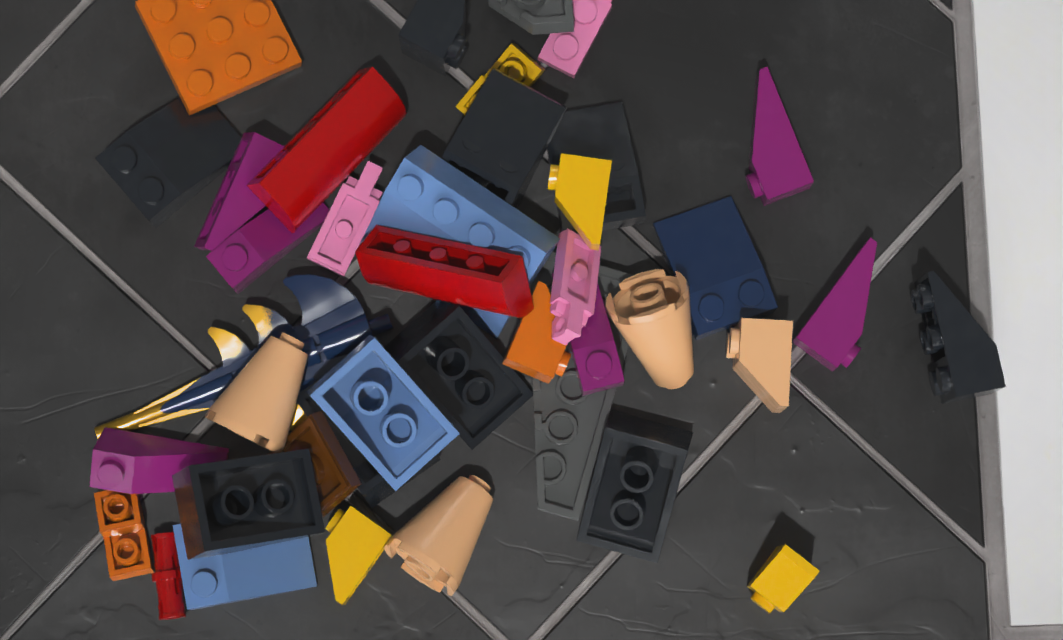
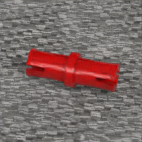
M174 532L151 535L155 562V572L151 573L152 582H156L159 620L186 617L183 584Z

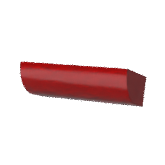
M373 66L358 70L246 186L291 233H294L406 117V109L402 100Z
M379 225L374 227L355 250L363 278L374 286L516 318L525 317L534 309L524 261L521 255Z

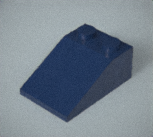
M731 196L653 223L671 276L677 277L675 271L680 272L688 282L692 334L695 341L733 328L741 318L758 319L774 313L778 308L762 263Z

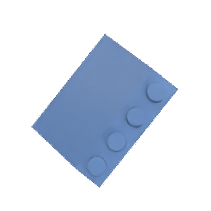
M420 145L404 157L384 191L361 243L374 227L379 225L521 255L530 287L560 238ZM459 305L474 324L496 339L511 318L508 315Z

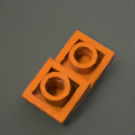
M110 490L94 493L99 531L104 539L111 580L117 581L154 573L139 494H127Z

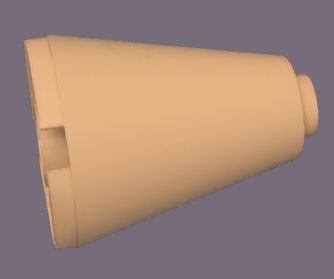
M654 269L640 272L618 284L620 291L613 298L611 293L608 294L605 307L609 317L654 383L659 387L677 389L684 386L694 373L690 290L686 278L680 272L675 271L677 277L666 276L664 269Z
M282 332L279 339L270 336L208 409L205 418L274 453L283 452L309 356L301 351L305 343Z
M470 475L469 478L459 476L390 537L384 546L387 555L392 559L397 553L405 560L401 568L409 575L439 593L445 586L447 587V594L452 596L460 586L493 503V498L489 494L491 487L475 475Z

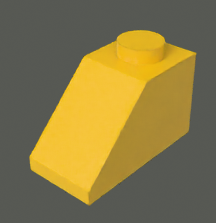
M561 153L560 164H551L548 189L556 190L554 202L591 250L599 251L612 160Z
M351 505L346 512L339 509L325 528L330 532L326 539L335 600L342 605H346L383 553L384 546L390 537L393 536Z
M786 544L777 546L747 585L754 592L750 599L769 614L774 608L779 612H785L820 571Z

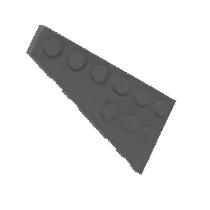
M555 252L551 253L530 286L531 293L537 282L540 281L547 285L551 295L553 281L551 274L554 273ZM599 265L598 285L604 306L606 305L608 294L611 293L613 298L620 291L618 284L626 278L633 276L632 274ZM606 310L622 368L629 345ZM568 342V344H567V346H566V348H565V351L571 353L570 346H569V342ZM571 354L562 377L555 374L549 384L532 377L538 510L578 521L616 388L582 396Z

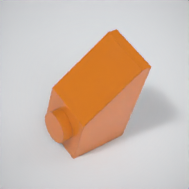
M538 281L531 293L534 309L527 316L520 319L502 364L549 384L555 374L562 377L570 360L571 353L565 351L567 345L552 339V322L556 315L550 313L551 295L547 285Z

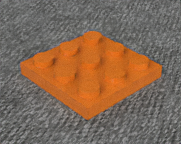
M272 0L135 1V8L189 116L299 68L302 65V60Z

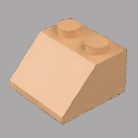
M741 318L737 325L730 329V333H727L726 358H733L732 369L772 413H781L789 406L793 321Z

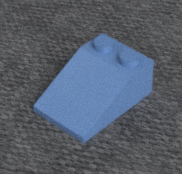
M371 335L306 391L395 491L460 434L383 346Z
M181 524L173 525L187 610L318 586L309 537L228 554L188 560Z

